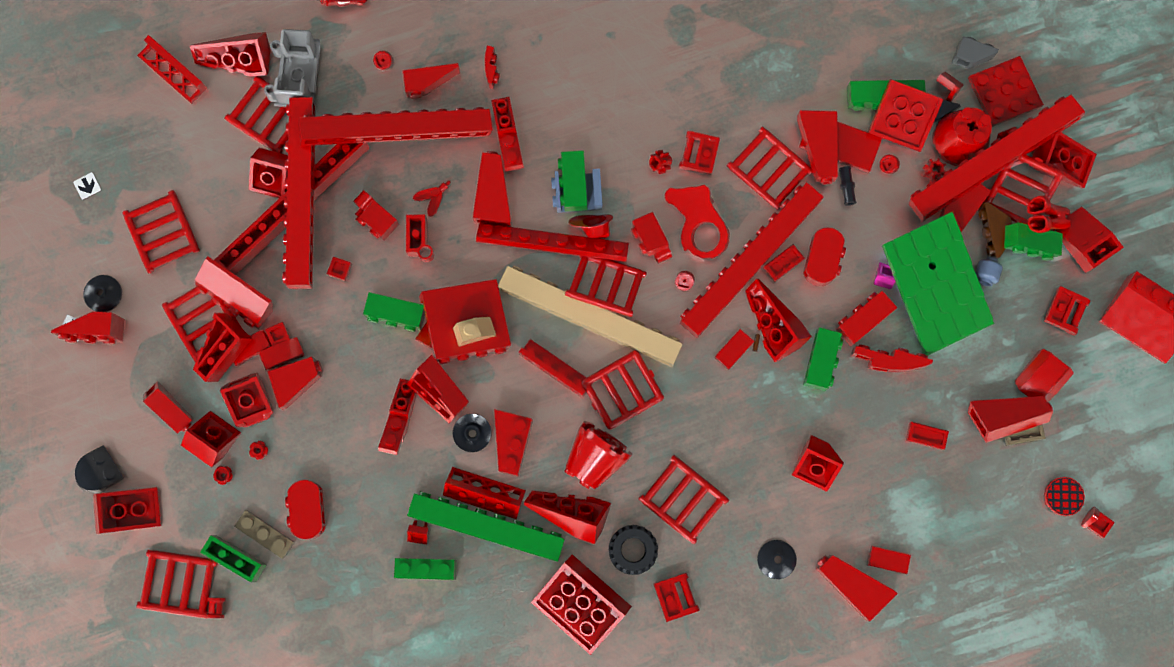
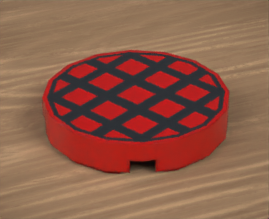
M1061 477L1055 478L1046 486L1044 500L1047 507L1056 515L1069 516L1080 511L1084 505L1085 495L1083 488L1077 481L1072 478Z

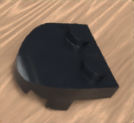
M104 445L81 457L75 468L77 485L83 491L95 494L105 492L108 487L124 479Z

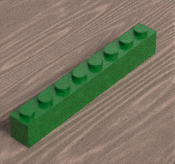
M420 491L419 495L415 493L413 495L407 514L408 517L556 562L559 561L565 541L564 538H561L562 534L551 531L550 534L543 532V528L534 525L530 529L524 527V522L514 519L512 523L507 522L504 516L494 514V517L486 515L487 511L478 508L474 512L468 510V505L458 502L454 506L449 504L450 500L442 497H438V500L431 499V494Z

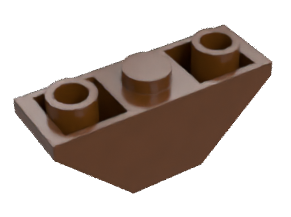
M987 202L980 206L978 217L982 220L983 224L982 235L987 242V256L998 259L1006 249L1004 248L1005 226L1011 225L1012 221L1011 217Z

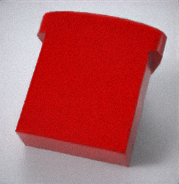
M946 71L940 74L936 80L951 91L946 99L949 102L954 100L964 86L963 83Z
M1093 507L1084 517L1081 526L1088 528L1100 538H1105L1115 522L1101 513L1099 509Z

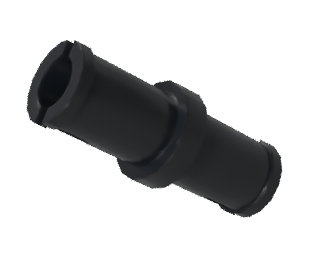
M844 166L839 168L841 178L840 189L843 190L844 205L850 206L857 203L854 193L855 182L852 180L851 167Z

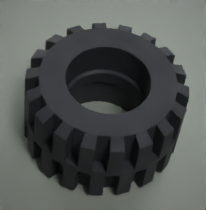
M628 525L620 528L612 536L608 550L612 564L619 571L629 575H639L648 571L658 557L656 538L643 526ZM630 538L639 539L645 547L644 556L636 562H630L622 555V545Z

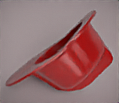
M610 214L578 215L569 219L568 223L574 227H581L589 238L601 239L610 236L609 222L613 219V216Z

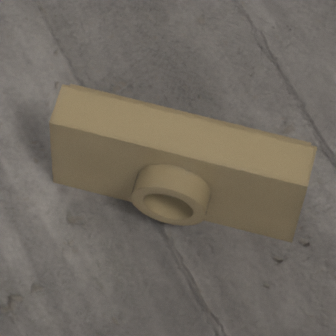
M1042 424L1006 436L1004 439L1006 446L1043 440L1046 437Z

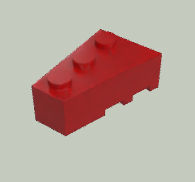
M214 313L212 326L206 333L207 339L204 347H201L193 370L205 382H218L252 340L227 313Z

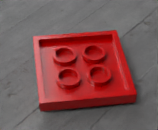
M1021 56L968 77L983 111L990 115L992 119V127L1041 108L1044 105Z
M890 79L868 133L921 152L944 99Z

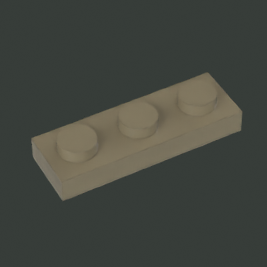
M248 510L244 511L234 526L281 559L285 558L295 543Z

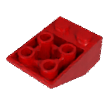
M1082 206L1066 217L1067 220H1071L1069 228L1052 229L1055 232L1063 233L1062 243L1085 273L1124 248L1113 232Z
M90 312L52 329L51 333L57 335L58 339H63L65 342L70 343L84 340V343L96 344V341H103L104 344L114 345L116 341H123L125 319L112 312Z

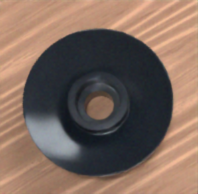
M98 275L86 284L83 292L84 301L90 309L96 312L111 311L119 304L122 298L121 285L111 276ZM100 289L103 290L102 295H98Z
M466 414L460 417L453 427L454 442L460 449L466 452H478L484 449L491 439L490 424L484 417L478 414ZM471 430L476 431L475 437L469 436Z
M771 540L760 548L757 562L759 569L765 576L771 579H783L794 571L797 558L794 549L788 543L782 540ZM776 556L781 557L780 563L775 562L774 559Z

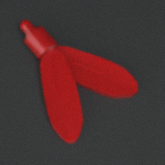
M448 180L439 187L421 190L413 196V200L420 202L431 199L427 213L429 217H432L438 211L443 192L448 189V185L451 182Z

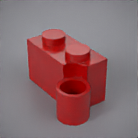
M363 190L353 200L360 208L355 213L357 217L355 220L363 227L367 225L371 229L369 232L376 239L380 237L385 240L399 225L397 219L379 205L366 191Z
M653 212L632 220L633 228H631L634 239L638 238L640 242L638 246L643 255L647 254L648 257L654 255L658 264L672 258L669 243Z
M406 215V253L408 257H420L423 262H430L434 258V251L428 245V220L426 215ZM424 250L431 251L428 257L421 256Z

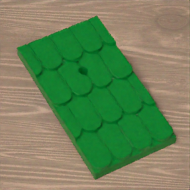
M953 212L882 245L922 351L927 356L994 324L984 292L972 266L971 258Z

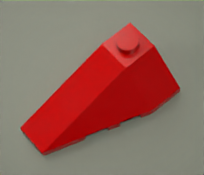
M531 491L524 501V505L572 536L595 544L601 535L611 507L610 502L595 497L586 496V499L575 498V495L568 494V497H560L556 493Z

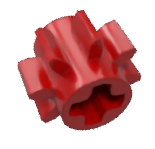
M663 150L655 151V154L650 155L649 165L653 172L658 171L659 174L666 173V170L671 169L672 158L669 152L663 153Z
M940 158L934 162L932 159H929L928 165H924L922 168L926 170L923 177H928L930 182L934 179L938 181L942 178L941 175L947 172L944 170L946 163L940 162Z

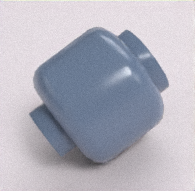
M994 257L981 259L975 270L979 283L984 286H993V284L998 283L1003 267L998 263V259Z

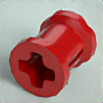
M207 598V601H209V611L206 618H224L223 602L226 601V598Z

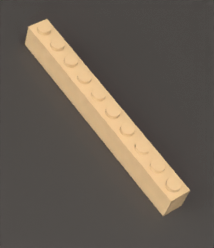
M507 266L498 285L500 291L673 367L682 347V343H680L678 338L674 336H669L668 338L662 335V331L656 328L650 330L644 327L645 324L638 320L633 322L628 320L625 315L615 314L607 309L565 296L567 289L563 291L558 289V285L553 282L547 281L545 283L540 281L541 278L535 274L530 273V275L522 273L523 270L517 266L512 268Z

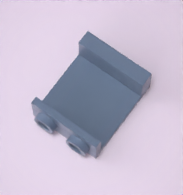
M592 169V173L585 174L587 210L585 211L602 210L600 169ZM555 171V177L551 178L552 189H556V196H552L553 207H557V213H563L565 208L560 204V195H564L563 188H559V176L562 175Z

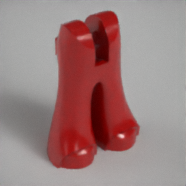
M1037 196L1029 202L1027 213L1042 215L1033 216L1028 219V226L1033 232L1044 233L1051 229H1067L1071 226V220L1066 219V216L1070 215V209L1052 204L1046 196Z

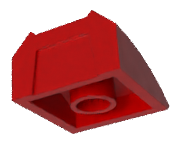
M1041 349L1015 379V383L1018 389L1027 397L1044 396L1046 401L1049 402L1066 384L1074 372L1071 367L1063 363L1052 352Z
M258 373L229 382L220 389V393L236 427L247 428L269 419L273 413Z

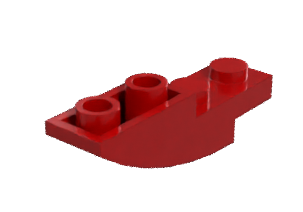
M510 97L491 100L505 172L524 168Z
M859 344V346H855L852 349L851 353L853 357L869 361L867 369L882 372H909L927 367L933 362L925 354L917 353L914 355L904 348L895 349L889 355L887 351L877 350L876 352L870 350L869 346Z
M401 378L399 380L378 451L398 455L401 443L404 441L417 394L407 385L409 380Z

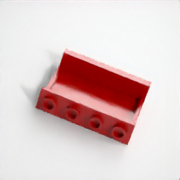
M497 279L427 290L420 293V303H423L434 358L440 365L450 363V360L457 358L458 361L468 360L469 356L474 355L477 358L488 356V353L495 352V354L506 353V350L511 346ZM473 318H491L496 336L462 346L458 345L453 330L456 323Z

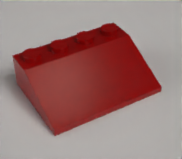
M1138 271L1128 275L1099 322L1166 364L1174 354V294Z
M573 554L564 562L531 602L590 655L632 607Z

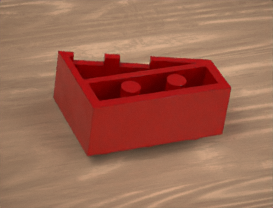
M433 355L428 357L416 369L407 383L413 391L449 424L469 403L465 395Z
M494 409L498 470L500 473L519 477L533 420L532 418Z

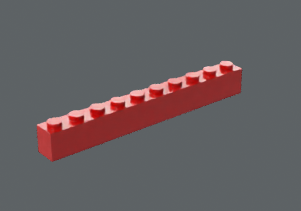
M1072 94L1066 98L1064 96L1059 98L1054 103V106L1051 108L1045 107L1034 119L1032 117L1028 118L1023 122V126L1018 129L1016 127L1011 129L1003 139L998 138L994 140L986 150L982 148L975 153V157L972 159L963 160L958 165V168L948 170L942 175L943 178L938 181L936 179L931 181L923 191L917 190L910 196V207L921 222L925 221L1081 120L1085 114L1084 109Z
M312 97L289 98V104L286 105V113L289 116V123H286V133L289 135L288 141L285 142V149L288 152V159L285 160V170L288 171V178H285L284 181L285 189H287V196L284 197L287 215H284L286 234L283 235V243L286 246V253H283V263L286 264V272H283L282 280L289 289H313L315 145H300L298 122L299 117L311 114L316 117V103Z
M476 107L473 110L457 108L452 111H447V109H438L436 111L423 109L417 112L403 110L399 113L383 111L380 114L363 112L360 115L343 113L339 116L324 114L317 117L308 114L299 117L298 122L301 146L489 137L493 131L490 109H484L483 107Z
M367 143L336 144L315 164L314 201L370 149ZM287 191L218 255L214 261L236 275L286 228L284 226V215H287V208L284 206V197L287 196Z
M806 182L803 187L799 185L794 190L793 194L795 196L791 200L787 198L780 206L782 210L778 214L776 212L772 214L768 219L770 223L766 227L762 226L756 232L757 237L755 240L752 241L750 239L743 247L745 251L741 255L737 253L731 260L733 264L729 268L724 267L718 274L720 278L716 282L712 281L706 287L707 292L705 295L702 296L700 294L694 300L695 306L691 310L687 308L680 316L682 318L680 324L694 337L698 338L822 201L824 196Z

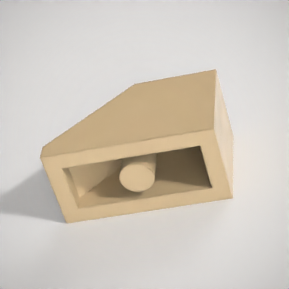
M490 317L469 319L456 323L453 327L459 346L496 336Z

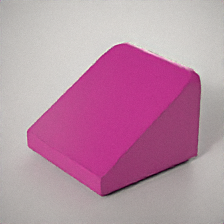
M879 262L874 285L892 289L895 279L888 264Z

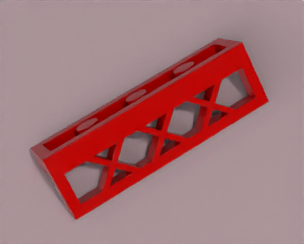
M148 35L144 39L147 46L137 56L192 104L207 87ZM151 49L156 52V60H147L145 58ZM159 63H168L169 71L161 72ZM173 75H182V83H173ZM194 86L197 91L189 97L186 94V87Z
M531 339L524 348L520 349L519 355L579 397L583 398L587 392L582 385V380L587 377Z
M452 467L445 482L443 496L517 519L526 490ZM453 475L461 476L464 480L458 481L452 478ZM472 482H479L482 486H473ZM490 488H498L500 492H492ZM512 493H513V494L520 495V497H519V499L517 500V499L511 498L508 494H512Z

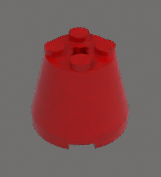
M969 107L945 115L936 125L932 137L933 144L940 155L939 157L950 165L958 166L963 160H970L975 157V153L980 149L984 148L986 150L989 148L992 131L990 115L981 109Z
M584 421L578 430L564 471L569 476H576L580 479L579 483L585 488L589 489L592 487L596 489L627 463L633 453L630 451L627 453L625 451L627 446L608 432H604L599 428L596 430L594 429V424Z

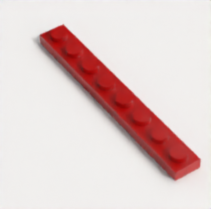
M479 223L476 235V242L627 262L629 247L628 242Z

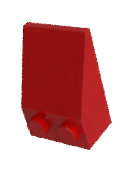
M1061 132L1037 147L1032 158L1038 157L1044 160L1043 163L1063 171L1064 177L1061 181L1085 188L1097 154ZM1029 165L1030 167L1034 168L1035 170L1039 171V172L1042 173V174L1048 175V176L1053 177V178L1055 177V176L1050 175V174H1048V173H1046V172H1044V171H1042V170H1040V169H1038V168H1035V167Z
M157 487L93 495L96 534L161 526Z

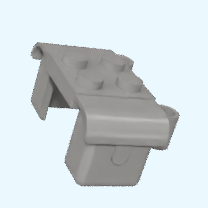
M283 29L280 41L274 40L270 43L274 56L281 58L279 74L275 78L274 85L269 84L264 88L268 100L276 102L274 106L286 107L289 104V98H315L320 58V40L313 39L309 30Z

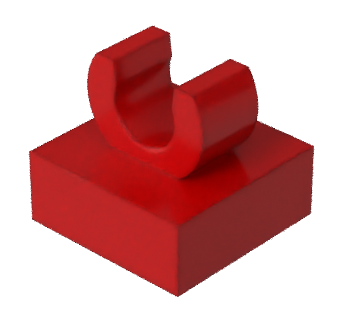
M414 520L413 525H409L407 530V542L427 545L428 523L425 522L424 526L420 527L417 526V520Z

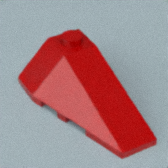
M266 32L245 34L190 45L195 64L215 69L218 67L232 73L239 72L249 77L263 76L269 73L271 49Z
M756 279L745 290L751 310L756 314L758 320V330H761L764 340L762 342L774 362H778L800 349L812 337L803 323L760 279Z

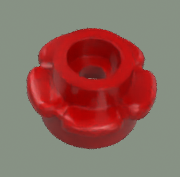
M263 441L253 442L250 445L249 454L252 458L261 460L268 454V447Z
M219 466L215 469L213 478L218 484L225 485L233 478L232 470L228 466Z

